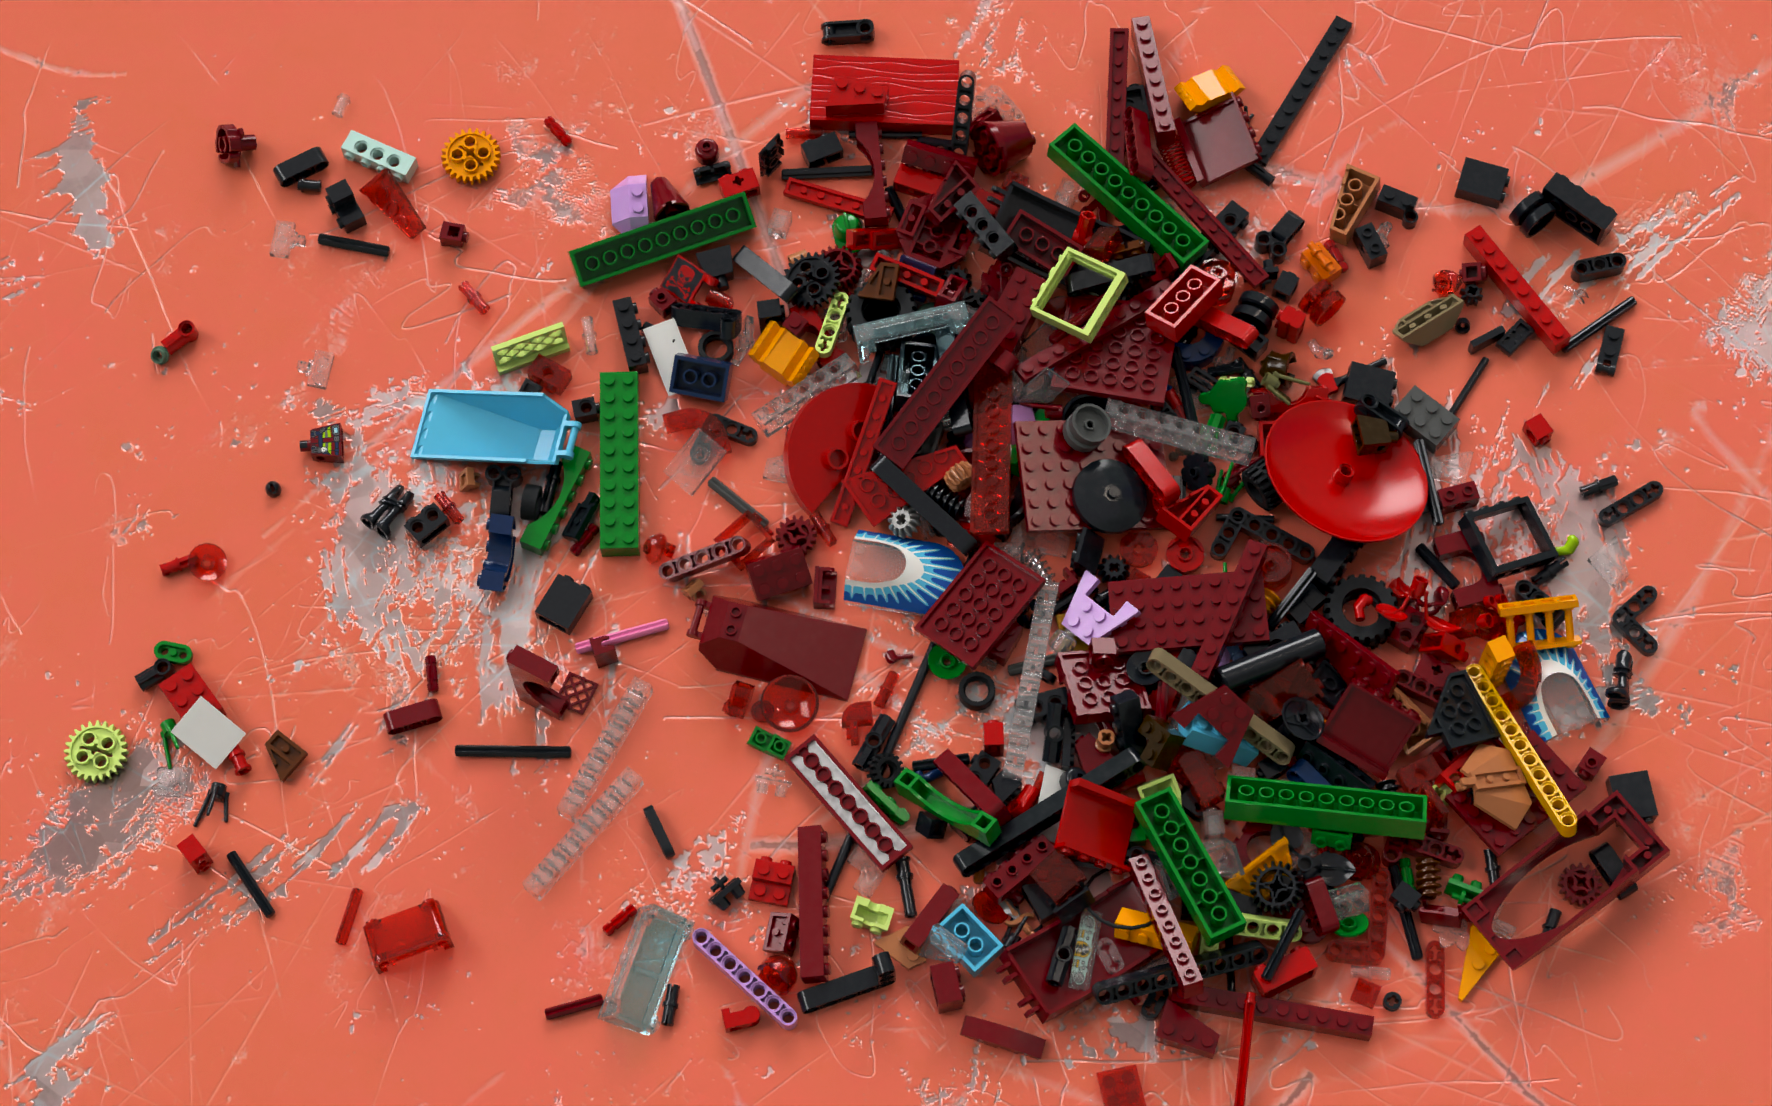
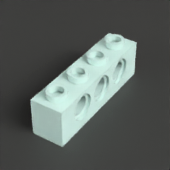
M353 130L350 131L341 146L343 155L347 160L357 161L365 168H373L381 175L387 174L397 182L403 181L408 184L418 168L416 157Z

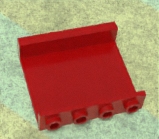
M1083 778L1069 780L1054 848L1061 850L1063 855H1073L1079 861L1094 863V866L1097 868H1107L1115 875L1130 872L1131 867L1124 865L1135 818L1133 812L1134 805L1138 800Z

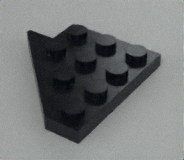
M1466 669L1450 673L1447 676L1425 734V739L1440 736L1448 752L1497 740L1501 736Z

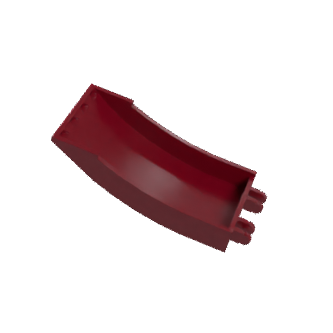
M1131 876L1094 897L1096 902L1090 905L1091 909L1098 916L1115 924L1122 907L1147 913ZM1086 908L1064 924L1058 919L1005 948L999 957L1003 965L999 966L995 972L997 974H1002L1005 971L1009 972L1010 975L1006 976L1002 982L1006 985L1014 981L1025 998L1017 1003L1018 1007L1021 1008L1027 1004H1030L1032 1009L1025 1012L1024 1016L1029 1018L1036 1014L1042 1024L1093 997L1092 987L1096 982L1132 973L1162 953L1163 950L1114 937V928L1099 922ZM1085 916H1090L1094 919L1091 954L1088 958L1084 981L1082 984H1075L1072 980V973L1081 924ZM1062 926H1072L1079 931L1073 950V957L1070 960L1062 987H1054L1045 982L1051 964V957L1055 951ZM1058 953L1061 959H1066L1063 953Z

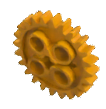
M469 128L468 133H465L462 129L461 135L455 132V138L449 137L450 143L445 142V148L442 149L443 155H441V160L443 161L442 165L445 168L446 174L450 173L451 179L456 177L457 182L463 179L464 185H466L467 181H470L471 185H473L474 180H477L480 184L481 178L487 181V175L493 176L492 170H498L496 164L501 163L499 159L501 157L500 147L497 145L496 139L492 140L491 134L486 136L485 130L480 134L478 128H476L475 132H472L471 128ZM482 154H487L486 157H480Z

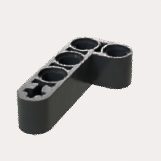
M681 302L671 304V319H675L677 326L720 331V338L725 340L735 339L742 330V312L740 310Z

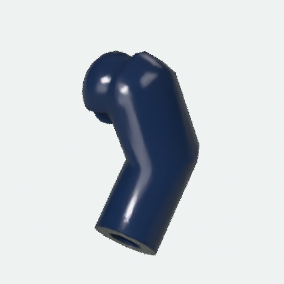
M938 768L926 774H923L921 770L915 772L927 782L943 777V773Z

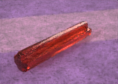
M353 888L335 939V942L339 945H346L363 895V891L359 888Z

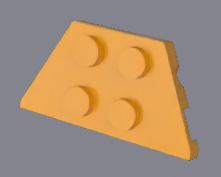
M1284 836L1227 880L1225 882L1226 886L1250 897L1256 896L1250 893V890L1255 889L1250 886V882H1256L1252 876L1253 874L1260 875L1257 871L1258 868L1264 871L1263 864L1265 863L1270 868L1271 861H1274L1276 866H1278L1279 861H1282L1283 868L1287 863L1292 864L1288 839ZM1276 873L1269 875L1264 882L1272 881ZM1261 889L1263 898L1268 901L1271 898L1270 892Z

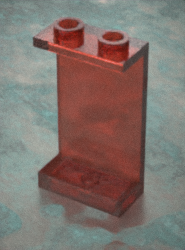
M1301 658L1241 694L1243 701L1254 711V715L1268 724V722L1282 715L1283 704L1289 698L1297 696L1308 699L1316 693H1319L1322 698L1325 696L1322 691L1325 687L1319 678L1315 679L1312 675L1314 670L1310 663L1305 664Z

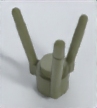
M1276 371L1273 374L1267 372L1261 381L1263 387L1275 394L1288 406L1291 405V399L1278 389L1281 383L1278 380L1279 378L1310 386V382L1282 375Z

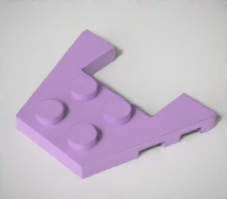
M1086 570L1061 624L1089 646L1091 638L1108 637L1119 626L1123 627L1133 617L1140 616L1141 612L1127 601L1114 616L1088 597L1099 585L1100 580Z

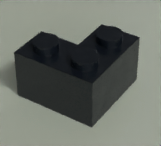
M346 179L325 188L327 192L325 199L332 215H337L338 219L336 221L340 229L344 228L348 234L367 224L365 216L358 206Z

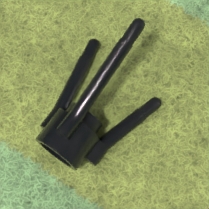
M219 782L211 784V788L208 790L205 801L193 824L194 827L198 825L207 805L206 815L209 816L214 801L221 802L222 799H224V822H228V798L230 793L226 792L227 786Z
M1027 916L1023 918L1015 933L1012 932L1010 934L1012 927H1007L1006 933L1002 938L1004 948L1022 939L1018 935L1028 919ZM1039 925L1034 932L1041 930L1043 925Z

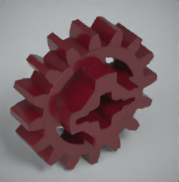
M793 515V520L786 517V523L780 522L781 528H776L778 535L775 537L776 541H779L777 543L778 548L783 547L782 550L800 545L803 553L807 555V549L813 550L812 544H816V538H814L817 537V531H814L815 525H810L809 519L803 521V516L796 519V516ZM803 527L808 531L809 534L803 531Z
M1579 863L1578 867L1571 864L1570 869L1565 868L1563 870L1564 874L1559 876V879L1562 880L1558 882V886L1562 887L1559 893H1565L1564 900L1570 899V905L1577 902L1578 907H1581L1584 902L1588 906L1590 900L1594 901L1597 898L1596 896L1600 895L1601 891L1599 888L1602 887V883H1598L1601 876H1595L1594 874L1597 870L1590 871V865L1583 868L1582 863ZM1567 880L1570 883V889L1568 888ZM1590 880L1592 881V884H1593V890H1592V887L1590 886Z

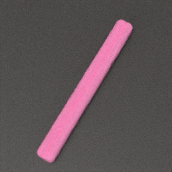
M661 619L606 635L609 636V639L603 641L601 645L617 644L668 630L669 624L667 619ZM590 640L575 644L578 654L592 651Z

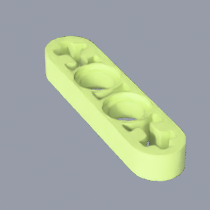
M844 292L834 294L835 298L831 300L815 344V349L820 354V358L831 356L846 316V304L849 303V297ZM841 299H844V301L841 302L840 309H839V308H838V301H840ZM832 314H839L840 318L838 320H831L830 316ZM829 329L835 332L832 336H826L824 333ZM825 341H826V342H827V349H825L824 351H821V348L824 347Z

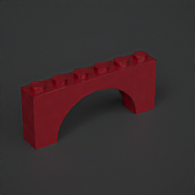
M516 645L514 650L511 649L508 652L506 662L519 700L560 720L569 702L567 697L551 688L560 673L558 666Z

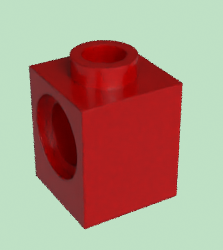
M1541 413L1526 421L1522 428L1534 447L1540 444L1543 446L1550 442L1554 432Z

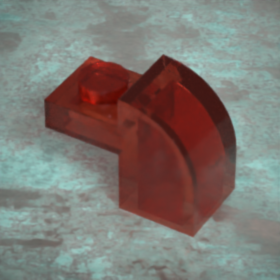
M737 680L732 685L729 699L724 703L722 711L731 717L744 719L751 703L755 686Z
M871 701L853 703L843 712L842 728H846L847 740L851 739V746L859 745L858 727L873 726Z

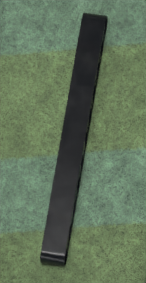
M1129 747L1080 778L1111 790L1143 770L1146 762L1140 758L1141 755L1134 747ZM1068 785L1000 827L1002 833L990 847L978 840L953 857V863L963 877L974 875L1058 823L1061 819Z

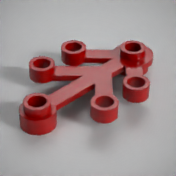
M1504 593L1497 594L1495 597L1488 595L1483 598L1485 607H1492L1497 613V604L1509 603ZM1490 613L1480 614L1476 619L1477 626L1484 630L1492 628L1494 624L1501 623L1498 633L1492 636V640L1503 635L1507 638L1506 619L1500 617L1499 613L1497 616H1492ZM1523 614L1515 615L1513 618L1515 640L1518 627L1525 622Z

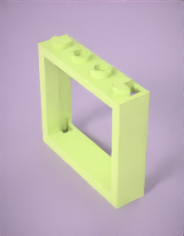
M1067 246L1064 253L1059 255L1056 266L1051 268L1047 281L1040 286L1039 294L1032 300V305L1029 309L1033 317L1088 343H1092L1129 281L1126 273ZM1072 261L1113 280L1084 329L1042 311Z

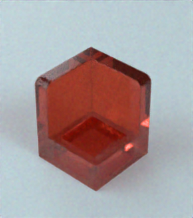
M1359 977L1350 1000L1373 1009L1382 986Z

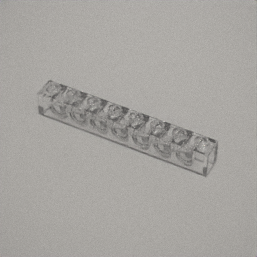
M1108 398L1105 411L1110 417L1112 430L1249 467L1256 438Z
M634 676L558 804L557 811L560 816L576 824L653 693L651 684Z
M627 766L522 882L524 889L540 901L644 785L642 777Z

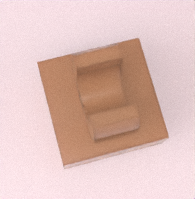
M466 467L459 474L460 492H468L471 488L477 489L481 486V483L475 482V479H478L480 474L474 473V468Z
M693 578L681 590L685 597H691L695 602L698 599L696 597L698 591L702 595L707 594L705 589L702 588L705 584L698 578Z

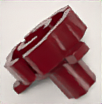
M234 124L219 125L216 130V152L229 153L218 155L220 162L223 164L233 163L234 168L241 167V152L256 150L257 148L255 135H244L243 128L237 129Z

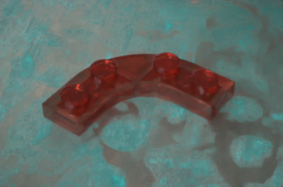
M686 408L662 414L667 434L685 429L700 430L708 438L714 458L732 453L727 432L720 420L713 414L696 408Z
M1532 640L1513 647L1520 667V679L1515 688L1500 695L1511 713L1524 708L1534 699L1539 682L1542 680L1541 662Z

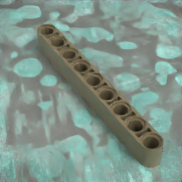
M1162 648L1152 650L1146 663L1147 669L1191 702H1195L1217 689L1216 686ZM1253 714L1243 739L1280 765L1289 764L1295 751L1294 743Z

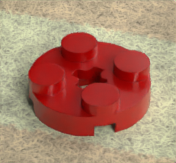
M1179 537L1174 538L1168 544L1166 551L1168 565L1182 575L1197 571L1204 560L1203 545L1194 537H1191L1186 543ZM1181 552H1189V558H1182Z

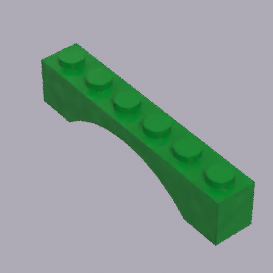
M574 446L573 452L575 454L573 460L562 458L564 482L556 503L544 516L528 524L520 539L522 548L540 556H543L544 552L549 550L551 546L550 540L553 535L558 533L559 523L561 519L566 517L569 503L575 500L576 490L578 486H582L586 470H590L592 467L591 452Z
M905 768L894 780L895 787L900 796L989 847L1002 833L998 819L982 810L969 809L952 801L937 791L922 776L908 768Z

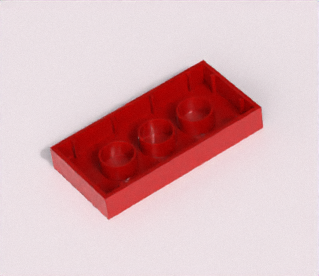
M814 55L809 119L810 130L855 131V122L877 121L878 128L881 127V131L952 135L959 81V60ZM835 75L889 87V100L885 113L866 115L851 113L845 116L844 114L826 116V103Z

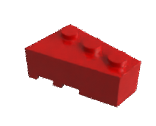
M835 75L826 103V116H832V114H844L845 116L851 113H861V115L884 114L889 100V87Z
M1208 484L1190 493L1189 496L1178 499L1167 507H1162L1155 520L1186 543L1218 508L1223 495Z

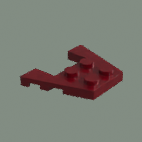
M1224 684L1204 695L1199 700L1188 704L1183 709L1172 713L1171 717L1184 729L1197 714H1200L1228 740L1214 756L1229 768L1254 711Z

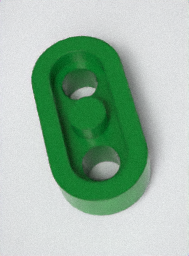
M161 641L154 647V654L157 659L165 658L172 664L187 665L193 659V652L187 645ZM168 650L166 655H162L163 651ZM187 654L186 658L181 659V655Z

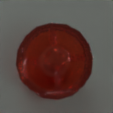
M1366 842L1351 843L1350 850L1342 851L1341 856L1348 859L1356 869V873L1349 878L1351 881H1367L1378 873L1381 859L1374 846Z
M781 955L770 956L757 968L761 972L758 975L759 978L773 991L774 989L779 991L778 995H786L797 982L798 973L794 962L790 958Z

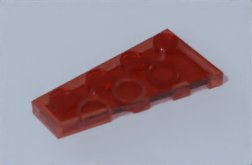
M384 168L359 190L374 205H377L382 210V213L389 217L410 239H414L426 229L423 221L389 168Z

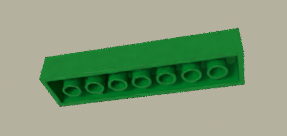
M1171 786L1135 802L1134 814L1208 947L1244 931L1247 923Z

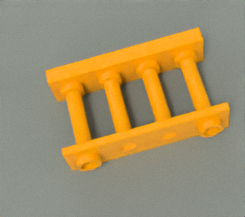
M1575 594L1497 604L1500 617L1506 619L1507 640L1515 655L1519 654V652L1557 647L1575 648L1577 645L1582 644L1580 636L1574 635L1572 610L1579 607L1578 598ZM1562 609L1565 616L1566 637L1555 638L1552 613L1554 610ZM1537 612L1545 614L1547 639L1535 640L1533 615ZM1523 614L1526 622L1527 641L1516 643L1513 618L1515 615Z

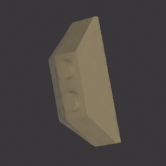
M1455 294L1428 301L1399 319L1392 332L1404 342L1424 346L1454 327L1465 303Z

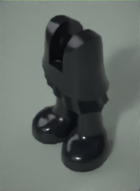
M398 484L387 495L383 496L382 500L378 501L380 505L375 510L360 517L361 522L369 529L375 527L376 532L386 540L391 537L390 524L400 513H404L414 498V493L407 491L400 500H397L404 490V486ZM386 510H390V511L378 522L379 518L383 515V513H384Z
M1621 650L1616 655L1612 675L1618 678L1617 686L1608 687L1605 692V696L1609 698L1608 707L1615 710H1624L1630 706L1628 679H1631L1633 675V661L1631 654L1627 650Z

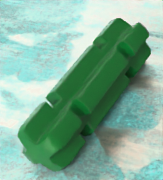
M1402 858L1399 860V866L1402 869V880L1416 890L1412 868H1410V859Z

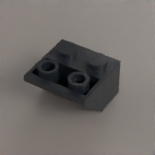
M1083 527L1082 533L1078 532L1070 568H1073L1078 577H1082L1086 570L1096 577L1105 539L1089 528Z

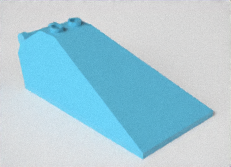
M429 389L410 457L412 459L558 465L560 458L573 460L575 454L573 450L582 423L570 421L569 411L544 393ZM571 429L566 450H562L567 430Z

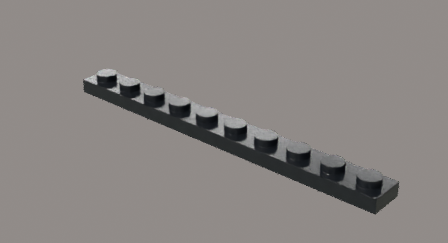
M1336 15L1260 138L1259 144L1263 152L1260 153L1262 160L1257 163L1265 167L1267 166L1347 36L1353 23Z

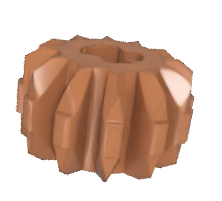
M961 461L959 464L955 463L953 467H950V470L946 471L944 480L950 490L959 493L975 482L977 474L974 467L968 461Z

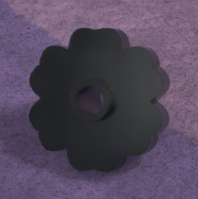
M1202 452L1187 455L1183 460L1184 468L1181 469L1182 480L1187 482V488L1196 491L1208 484L1211 485L1213 483L1212 478L1216 475V467L1212 462H1209L1208 455Z

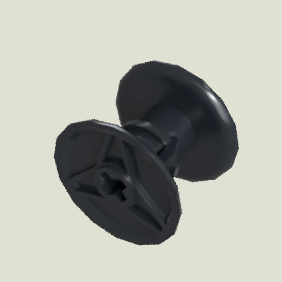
M1297 696L1289 698L1283 704L1281 713L1271 714L1265 720V723L1294 743L1295 751L1293 756L1298 755L1306 740L1318 739L1322 735L1325 726L1319 708L1308 699Z

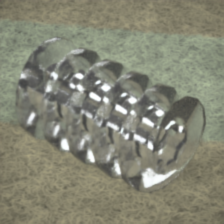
M1035 548L1021 555L1019 560H1021L1020 563L1046 579L1047 583L1040 590L1043 591L1055 583V581H1052L1055 573L1048 574L1052 568H1045L1048 561L1041 562L1044 555H1037L1040 552V548Z

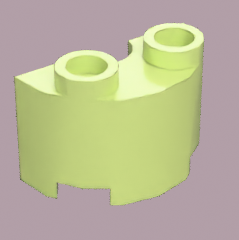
M857 895L850 916L851 925L859 929L864 927L870 929L872 934L881 935L882 932L888 931L895 908L874 903L870 899Z

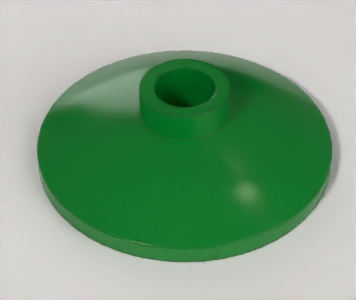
M937 645L929 653V668L935 676L941 679L950 680L957 678L966 668L964 663ZM948 660L951 664L946 666L943 662Z
M1344 909L1336 912L1340 924L1339 930L1333 932L1336 935L1356 937L1368 929V918L1362 912L1353 909Z

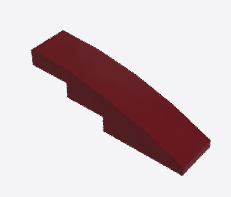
M968 1015L964 1018L960 1032L962 1036L991 1047H1000L1037 1060L1041 1059L1046 1042L1045 1039Z

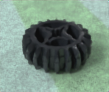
M1271 861L1270 868L1266 863L1263 864L1265 870L1262 871L1258 868L1257 871L1260 875L1253 874L1252 878L1256 882H1250V886L1255 888L1250 890L1251 895H1256L1252 900L1258 902V908L1264 906L1263 911L1265 913L1270 908L1272 915L1276 914V909H1278L1280 915H1283L1284 908H1286L1288 913L1291 912L1289 906L1292 904L1296 908L1297 904L1294 901H1302V898L1297 894H1304V890L1299 888L1304 886L1303 881H1298L1302 878L1301 874H1296L1297 869L1295 867L1290 870L1291 865L1289 863L1283 868L1282 861L1278 862V866H1276L1274 861ZM1276 873L1272 881L1264 882L1269 875ZM1282 873L1292 879L1293 887L1283 884ZM1279 882L1280 887L1283 888L1278 889L1275 894L1273 887H1276ZM1261 889L1271 892L1272 903L1263 898ZM1291 893L1285 901L1278 903L1282 895Z

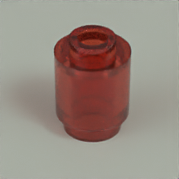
M711 289L705 298L708 306L730 309L734 306L733 297L717 289Z

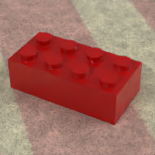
M1191 264L1145 311L1147 327L1177 343L1223 295L1221 279Z

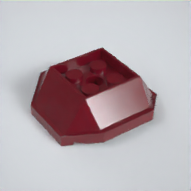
M935 194L926 195L918 199H910L896 229V235L904 255L937 267L936 270L942 271L964 260L975 238L966 227L968 222L965 219L961 221L954 212L936 228L924 215ZM938 232L941 235L935 236L934 233Z

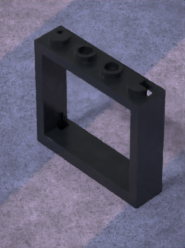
M1517 496L1508 502L1500 501L1491 507L1486 505L1474 512L1469 510L1463 514V517L1458 522L1488 582L1551 564L1559 555L1528 496L1522 498ZM1519 509L1541 553L1497 566L1475 521Z

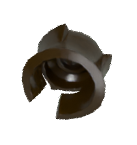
M1272 350L1260 362L1262 366L1259 371L1260 375L1264 377L1267 372L1273 374L1276 371L1279 374L1295 378L1294 374L1287 373L1289 363L1297 362L1295 353L1280 354ZM1281 378L1278 379L1279 381H1281L1280 384L1287 387L1288 389L1291 387L1293 383L1292 381L1284 380Z

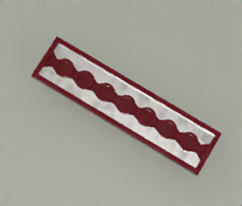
M815 734L784 758L785 762L882 873L913 849L912 844Z

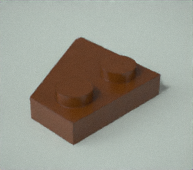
M880 262L875 273L867 280L866 286L862 291H859L858 297L894 302L900 265Z
M278 729L265 743L273 765L283 783L308 755L305 750Z

